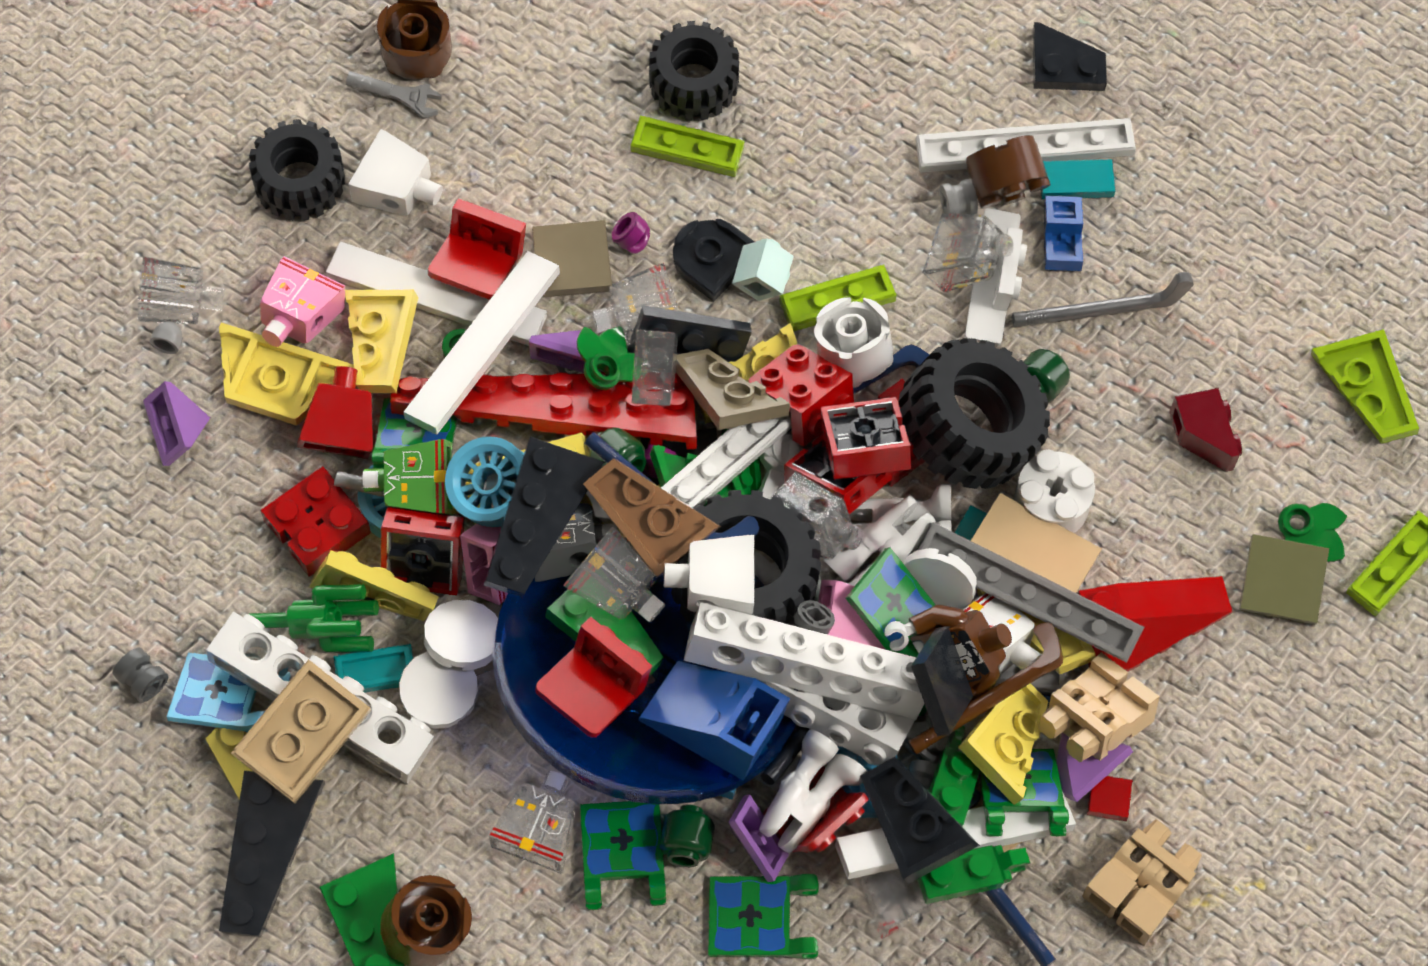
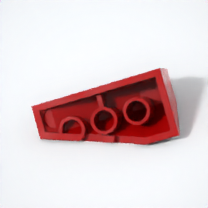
M1222 576L1116 583L1078 592L1079 595L1144 627L1127 663L1092 646L1095 656L1102 652L1127 672L1137 668L1142 662L1154 655L1167 651L1172 645L1186 637L1195 635L1224 619L1233 612Z

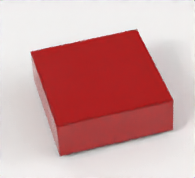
M1106 776L1090 790L1087 815L1126 822L1129 817L1133 780Z

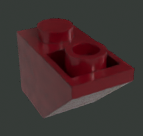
M1219 388L1175 396L1169 414L1179 446L1225 472L1233 471L1239 456L1242 455V444L1239 435L1232 432L1230 426L1232 418L1230 405L1227 400H1222Z

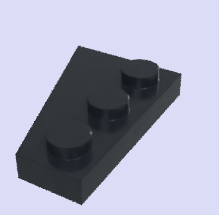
M642 305L627 353H638L645 357L648 356L650 367L647 365L645 370L673 368L674 355L705 349L711 350L727 362H734L743 357L752 333L751 325L748 322Z

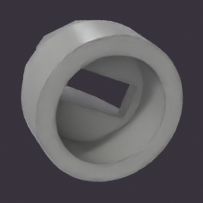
M163 322L154 329L150 338V344L161 352L175 354L182 343V331L173 322Z

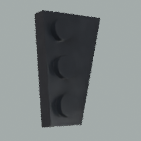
M896 757L860 775L902 878L908 883L980 846Z

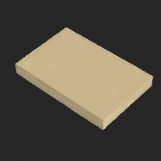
M1002 493L998 495L971 539L972 542L1075 593L1078 592L1102 548L1058 524L1049 523L1035 517L1024 505Z
M308 659L233 749L231 754L295 804L371 712V708Z

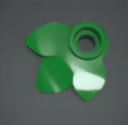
M618 326L608 329L599 336L591 329L584 327L578 335L576 341L577 350L585 362L584 375L593 387L608 390L613 388L618 382H633L644 372L648 359L640 354L627 353L626 339L622 327ZM597 369H601L605 373V376L602 375Z
M1320 503L1310 508L1303 504H1291L1281 511L1278 518V528L1285 537L1284 540L1329 548L1327 562L1341 561L1345 557L1343 542L1335 530L1345 522L1347 515L1338 507L1329 503ZM1299 518L1304 522V527L1294 529L1290 525V520Z

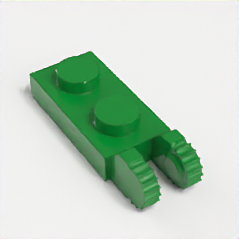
M964 726L949 735L946 747L940 754L929 792L961 826L964 825L980 769L965 754L957 751L965 735Z

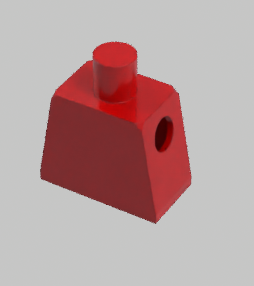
M336 366L333 385L318 383L297 441V448L362 459L370 457L373 449L372 394L369 391L355 389L357 369L347 366Z

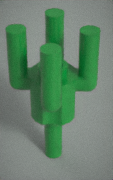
M364 584L315 586L311 591L312 600H294L292 605L288 606L287 612L249 613V615L258 619L265 628H289V635L293 639H319L320 648L324 652H372L374 649V639L372 636H360V621H342V616H377L379 604L377 600H365L366 587Z

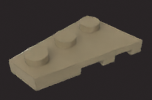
M705 349L674 355L673 369L719 430L732 429L741 425L789 416V402L781 397L774 400L766 394L765 386L757 381L747 382L738 376V368L711 350Z

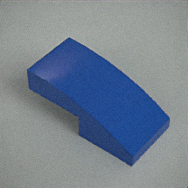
M1045 196V270L1082 271V197Z

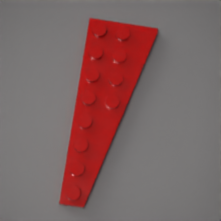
M674 369L659 372H643L634 381V384L633 382H618L613 388L608 390L593 387L587 381L584 374L482 375L452 414L456 418L461 419V422L473 423L475 418L497 420V426L509 427L510 422L532 424V430L567 435L582 433L585 437L594 432H604L609 428L617 427L632 436L650 438V445L662 446L663 441L668 440L685 442L687 449H697L694 396ZM406 377L400 379L397 393H391V413L404 415L405 409L429 378Z

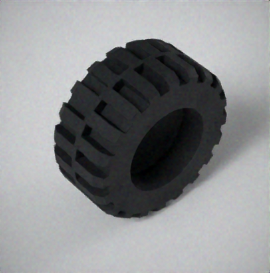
M962 338L960 341L951 340L945 342L941 347H937L904 383V389L900 392L898 401L899 407H901L902 425L905 426L909 443L911 442L914 447L913 454L918 460L923 459L929 465L927 469L933 474H942L945 476L944 480L951 484L957 485L961 482L965 488L977 489L979 486L983 489L994 488L998 484H1004L1009 481L1041 450V446L1048 437V427L1050 426V412L1045 410L1048 407L1047 397L1045 393L1040 392L1041 383L1036 375L1031 376L1027 371L1028 366L1022 360L1018 362L1011 356L1013 352L1004 347L998 349L995 347V343L987 340H981L979 343H977L975 338ZM955 395L968 399L979 407L988 418L993 432L980 428L968 419L960 409Z
M741 490L729 491L728 497L724 498L720 494H716L707 498L705 507L702 504H697L693 509L721 526L715 531L716 533H723L748 516L756 519L759 530L754 538V549L760 550L771 557L778 565L781 575L766 586L754 588L752 615L788 625L793 622L794 614L799 604L804 601H814L820 575L821 549L819 541L814 539L815 531L810 522L805 521L802 523L803 514L794 506H791L789 509L784 506L785 500L773 495L772 499L763 497V492L752 490L751 495H742ZM688 554L676 564H688ZM671 588L674 603L681 604L680 613L686 621H692L696 612L687 609V588Z

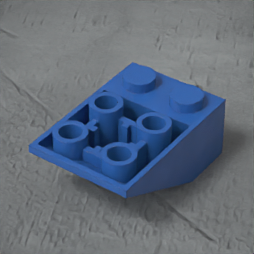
M677 661L639 717V721L744 781L779 726L790 698L756 678Z

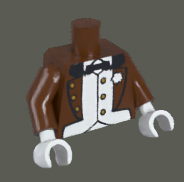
M935 605L910 617L908 619L909 623L905 625L894 621L886 626L885 636H889L894 632L903 634L900 639L890 643L891 650L899 651L904 649L909 641L908 636L912 635L910 639L918 653H920L935 628L948 626L973 693L971 701L994 687L1000 676L998 667L1006 658V652L1003 648L1008 647L1012 643L1011 632L1005 624L1000 623L990 627L982 612L978 610L965 612L962 609L945 605Z

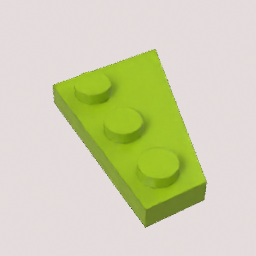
M1384 329L1311 349V356L1381 444L1418 434L1419 426Z

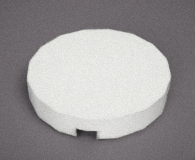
M932 548L916 550L907 556L904 565L936 605H945L962 610L970 605L976 593L977 580L970 566L962 559L951 553L948 554V557L938 554L939 550Z
M452 600L440 604L429 614L424 625V646L430 657L442 666L451 669L452 665L462 667V670H475L486 666L497 656L502 642V626L495 613L483 604L470 600Z
M428 651L415 657L406 666L399 682L400 699L407 713L433 729L448 728L459 723L458 721L471 713L478 698V682L474 670H462V667L453 665L452 669L442 666L430 657Z

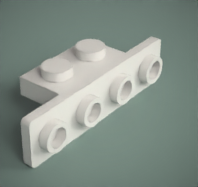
M986 208L983 215L979 245L982 243L986 245H984V251L981 252L978 247L977 259L986 258V260L976 261L964 338H975L977 343L981 340H987L995 343L996 347L1001 345L1007 309L1011 299H1018L1020 294L1022 277L1016 276L1017 267L1024 264L1027 245L1021 244L1023 230L1019 229L1021 219L1019 214ZM1001 244H1014V249L1010 256L999 257L1002 251ZM988 256L996 257L994 259L987 261V259H990V257L988 258ZM980 264H984L983 270H978ZM977 273H981L980 279H975Z

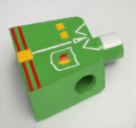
M438 439L384 451V468L363 470L364 492L384 491V502L387 507L453 516V505L447 496L445 488L446 470L452 459V443L446 439Z

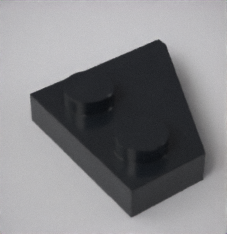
M1034 22V89L1105 91L1107 85L1105 52L1040 22Z

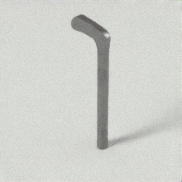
M1180 272L1174 276L1165 290L1158 293L1013 312L1012 323L1014 327L1168 307L1180 300L1193 287L1194 282L1191 273Z

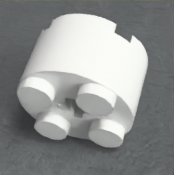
M851 297L841 298L829 303L819 312L814 328L818 355L830 363L853 374V388L877 377L892 365L893 346L888 316L884 308L877 302L863 298V302H851Z
M1050 449L1043 450L1023 467L1013 500L1024 505L1035 517L1049 523L1058 524L1075 533L1086 521L1094 498V473L1073 455Z

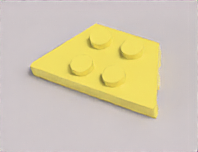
M222 322L219 326L226 403L296 426L306 418L318 383L333 385L336 366L354 368V364L285 342L279 347L272 346L264 340L262 335Z

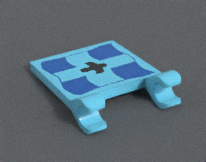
M188 652L166 717L168 721L226 728L248 733L265 711L250 713L256 696V690L209 662L206 654ZM289 667L282 669L278 674L284 681H290L291 673L288 671Z

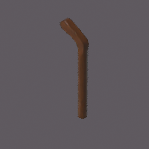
M1048 622L1040 623L1033 629L1037 640L1044 649L1043 654L1034 663L971 701L952 732L1063 664L1061 644L1053 624ZM932 726L909 740L908 744L917 755L947 735L937 736Z

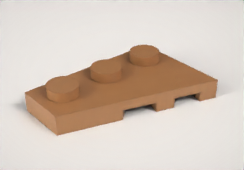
M612 459L583 483L657 577L664 574L665 563L676 564L689 553L690 543L705 540L721 527L617 459Z

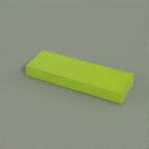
M640 115L630 150L633 153L735 177L745 141Z
M883 264L780 295L779 302L788 324L791 323L793 332L815 326L819 312L835 300L851 297V302H863V298H866L882 306L895 302L897 295Z
M1418 510L1345 592L1373 616L1376 617L1427 561L1428 517Z

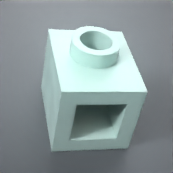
M768 238L744 245L732 284L757 301L782 295L790 277V267L794 256L781 248L778 242Z

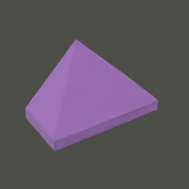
M581 331L532 335L529 341L530 358L584 373L585 362L578 353L576 342Z
M164 381L143 402L163 466H170L192 447L210 417L174 384Z
M1062 732L1056 762L1061 788L1065 797L1078 802L1133 753L1131 747L1121 743L1116 749L1108 751V755L1101 761L1094 756H1090L1082 762H1078L1066 749L1069 737Z
M744 795L730 818L729 825L732 833L767 882H773L789 854L778 846L779 838L776 833L771 837H767L760 832L759 828L764 815L751 795Z

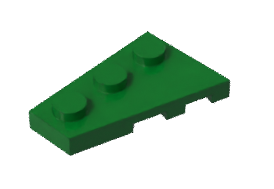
M602 568L596 570L578 593L575 591L592 571H588L574 589L570 587L547 608L545 617L574 641L577 640L580 626L592 617L601 625L609 627L616 637L628 647L642 653L647 662L652 665L650 675L662 663V654L633 612H630L623 598L615 595L617 589ZM613 597L616 602L611 607L607 602Z
M394 853L320 886L354 966H405L400 961L388 956L380 930L384 909L398 892Z

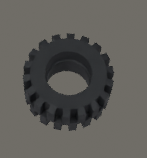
M687 21V26L683 27L680 23L673 25L672 32L664 30L660 34V40L656 39L652 45V52L649 55V86L654 100H659V107L663 111L671 109V116L678 118L681 114L685 115V120L693 121V117L700 116L701 121L706 120L710 113H713L715 116L722 113V106L728 108L732 103V96L737 94L740 62L738 49L734 47V41L730 36L724 37V30L719 27L714 30L711 29V23L703 22L702 26L695 25V21ZM688 64H699L707 67L712 72L701 78H688L679 74L677 70Z
M293 119V124L286 125L285 121L277 123V129L273 130L269 127L264 130L265 137L258 136L254 142L256 149L250 150L249 169L257 198H260V202L265 209H271L273 215L279 217L282 213L285 214L286 220L294 221L295 216H301L302 221L310 220L309 215L314 213L319 217L324 214L323 208L328 207L332 209L336 205L335 197L341 198L343 193L342 185H345V173L338 142L334 136L330 137L329 131L326 128L322 127L318 130L315 122L308 121L306 125L302 124L301 119ZM296 162H306L316 166L311 173L297 179L285 178L279 175L286 166Z

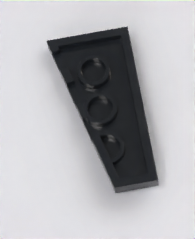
M533 437L529 438L484 586L522 598L588 491L583 483L602 468L605 463L604 461Z
M244 771L219 926L221 933L262 937L282 889L281 885L296 855L297 846L311 819L312 810L317 798L321 795L325 785L324 780L315 779L294 804L256 773Z

